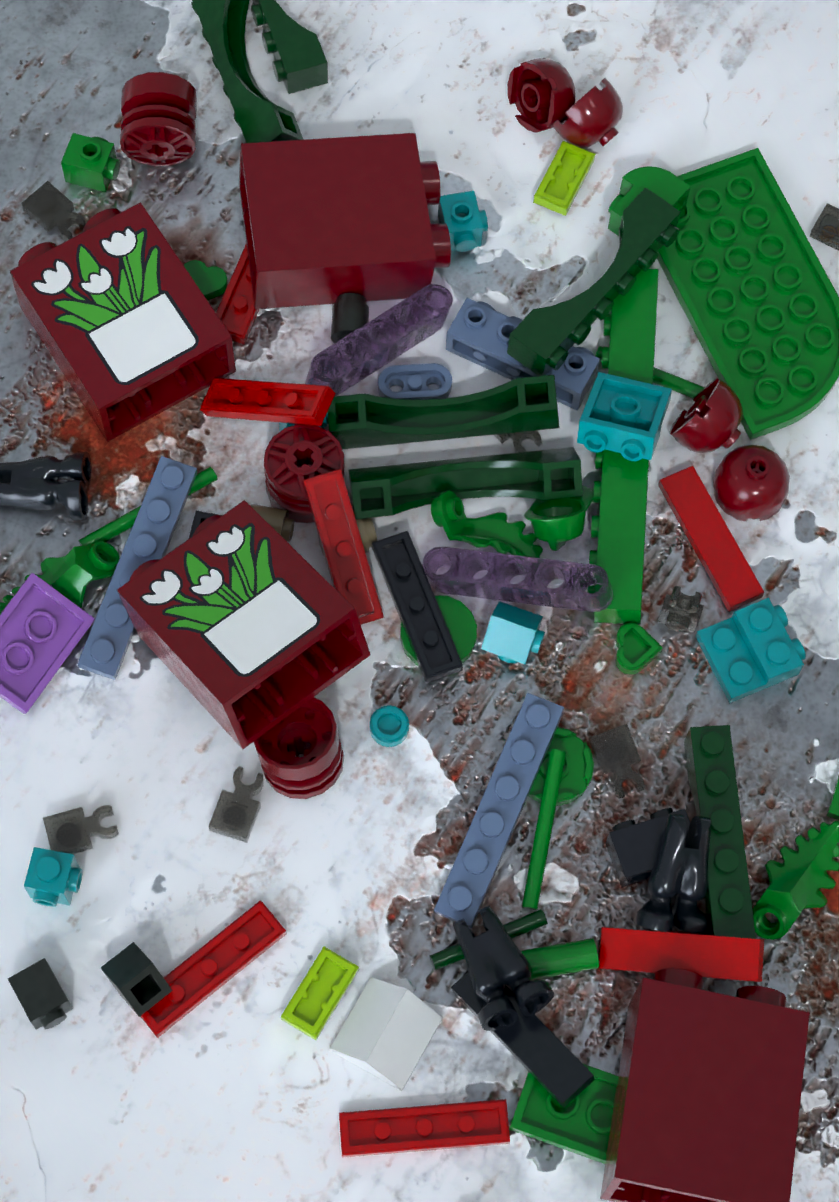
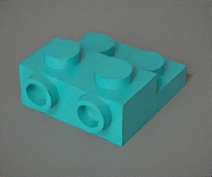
M598 372L579 420L577 443L584 444L589 451L595 453L602 452L604 449L621 453L629 461H639L642 458L651 460L660 437L661 425L670 403L672 389Z
M769 598L734 611L731 618L699 630L696 633L695 637L729 704L799 675L804 666L802 660L806 659V654L802 643L797 638L790 639L785 629L788 626V619L784 609L780 605L773 606Z

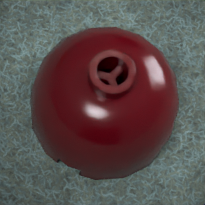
M538 58L520 63L519 67L514 68L510 72L507 84L510 105L516 104L517 110L521 114L515 115L518 122L527 130L535 133L553 128V123L557 120L563 123L567 118L565 112L575 104V86L567 69L559 62L546 58Z
M606 78L599 83L603 88L601 91L594 86L565 112L567 118L563 125L559 120L553 123V128L568 143L580 148H588L597 142L604 146L619 133L615 126L622 118L623 105L619 94Z
M717 378L692 399L695 403L688 411L684 409L669 431L677 442L690 451L707 453L715 451L720 446L728 449L741 434L737 429L743 414L740 400L731 387Z
M746 445L735 448L723 458L714 475V496L717 504L726 514L739 521L747 522L748 519H760V521L769 519L779 512L788 496L790 475L787 466L777 453L764 446Z

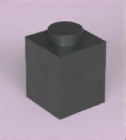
M134 942L101 967V970L120 996L139 1017L172 991L153 962Z
M45 958L8 978L27 1017L36 1030L42 1026L44 1029H50L60 1024L67 1018L65 1013L73 1009Z

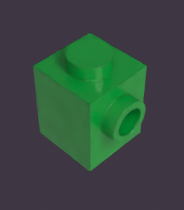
M76 133L72 134L61 161L65 182L106 192L110 181L117 179L120 170V160L116 158L114 143H110L101 137L91 138Z

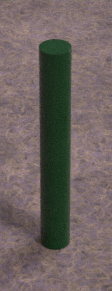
M540 909L503 926L511 939L547 925L548 922L543 910ZM459 943L429 955L435 971L465 959Z

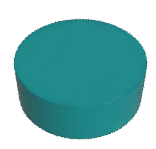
M388 705L380 707L373 713L370 719V733L375 742L385 747H394L406 739L409 732V719L402 709Z

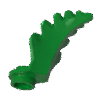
M452 491L442 492L439 497H435L432 500V518L437 526L444 528L449 540L464 541L476 548L492 546L501 554L510 553L517 562L523 561L525 568L531 570L537 580L544 579L545 572L543 567L545 560L540 558L543 548L540 545L533 544L537 540L533 532L522 534L526 526L523 521L507 523L508 516L502 512L492 513L479 518H467L464 513L462 500Z
M97 541L94 544L74 547L66 556L44 559L41 563L43 574L37 576L78 607L82 608L87 585L93 580L112 577L120 556L111 544ZM20 587L13 588L12 593L15 595ZM12 595L3 597L5 603L0 602V614L13 598Z
M834 821L831 824L822 822L820 824L821 832L814 827L809 828V841L802 835H798L795 838L798 851L783 846L780 849L781 857L784 861L783 864L774 860H769L766 863L770 886L752 909L757 935L765 939H779L788 932L803 909L826 906L827 899L820 889H833L836 885L835 880L826 871H839V861L833 858L839 857V821ZM766 913L774 914L778 918V923L769 922L766 918Z

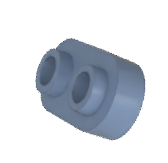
M435 363L389 366L380 373L378 378V393L380 397L404 400L448 398L452 390L451 373L446 367ZM429 384H437L439 388L431 390L427 386ZM398 385L403 389L399 392H394L390 388Z

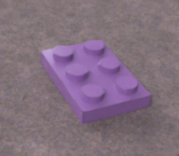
M34 573L27 577L0 614V697L23 714L30 710L95 620V618Z

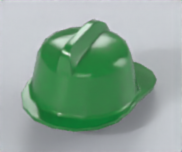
M582 486L583 496L549 500L536 499L529 510L525 512L524 517L530 520L535 536L541 541L548 542L552 551H558L567 541L582 535L586 511L594 499L591 488Z

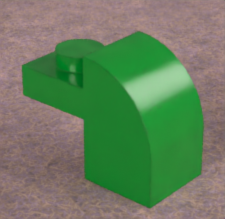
M646 166L628 172L622 177L619 195L613 200L608 209V212L611 213L608 229L619 236L623 211L644 188L681 212L687 204L691 186L670 171L659 167Z

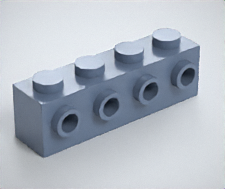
M466 298L447 331L446 350L510 380L538 376L507 354L510 334L523 320L515 316L508 317L495 311L488 303L476 302ZM572 346L568 350V357L558 370L551 369L546 375L555 376L557 402L578 411L597 376L600 358L594 356L586 348Z

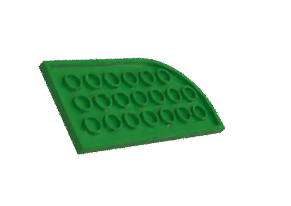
M759 148L677 176L691 186L687 204L681 211L677 224L680 231L669 247L663 245L657 252V260L718 379H721L731 387L740 400L743 408L741 424L750 440L785 428L809 415L829 395L839 377L838 294Z

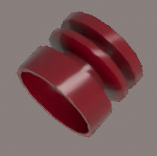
M148 72L128 80L122 88L121 150L128 158L151 166H171L191 158L196 150L195 119L197 112L196 89L192 84L177 75L164 72Z
M297 424L290 426L272 437L265 450V483L271 506L277 509L288 510L289 519H294L295 522H314L303 479L341 469L345 481L344 453L340 442L328 430L316 425Z
M315 697L254 741L266 781L276 792L289 798L308 799L323 794L336 783L343 771L344 753L333 713L323 701Z

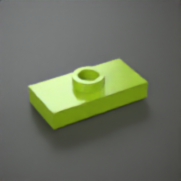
M563 141L534 195L533 203L566 216L594 163L596 154Z
M323 947L282 1013L281 1020L317 1040L358 973L359 967L330 949Z

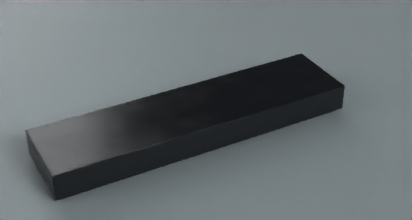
M405 531L373 542L372 550L425 682L429 683L463 671V664L409 532Z
M467 972L451 989L478 1018L479 1012L486 1002L475 994L470 974ZM505 985V992L515 1007L519 1020L507 1028L490 1032L565 1108L595 1080L594 1075L535 1014L528 1017L522 1014L516 1002L515 994Z

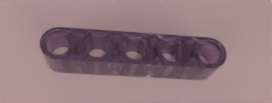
M438 284L425 286L318 353L312 359L305 384L329 386L336 393L335 396L340 395L438 332L444 326L452 306V294L447 288Z
M435 547L429 550L423 558L422 567L432 587L436 591L445 594L588 612L605 610L613 600V589L606 571L600 566L593 564L450 547ZM443 566H451L446 573L441 575L436 574L439 568ZM478 571H488L483 578L473 579V576ZM514 576H526L525 579L518 584L510 583L511 579ZM555 579L564 580L557 588H547L548 584ZM592 584L602 585L601 589L595 593L585 592Z

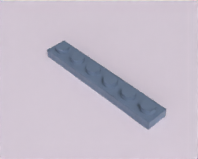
M164 456L160 457L77 663L78 668L112 680L116 679L135 632V627L117 589L129 582L131 575L140 565L149 560L161 559L165 556L196 478L197 468Z
M527 693L434 908L436 914L455 922L464 918L468 927L472 929L563 716V706Z

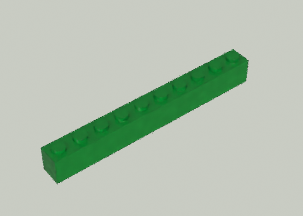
M648 269L646 272L641 270L635 276L636 281L629 292L624 296L619 294L613 300L612 314H608L604 318V336H610V347H602V369H608V374L653 384L658 269ZM604 449L602 452L596 453L595 469H602V481H594L593 503L600 504V514L592 515L591 538H598L597 550H590L589 573H596L595 586H588L587 609H594L595 623H636L641 625L649 460L642 458L639 461H629L621 453Z

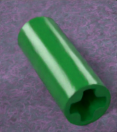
M593 938L521 950L531 965V980L599 968L598 953Z

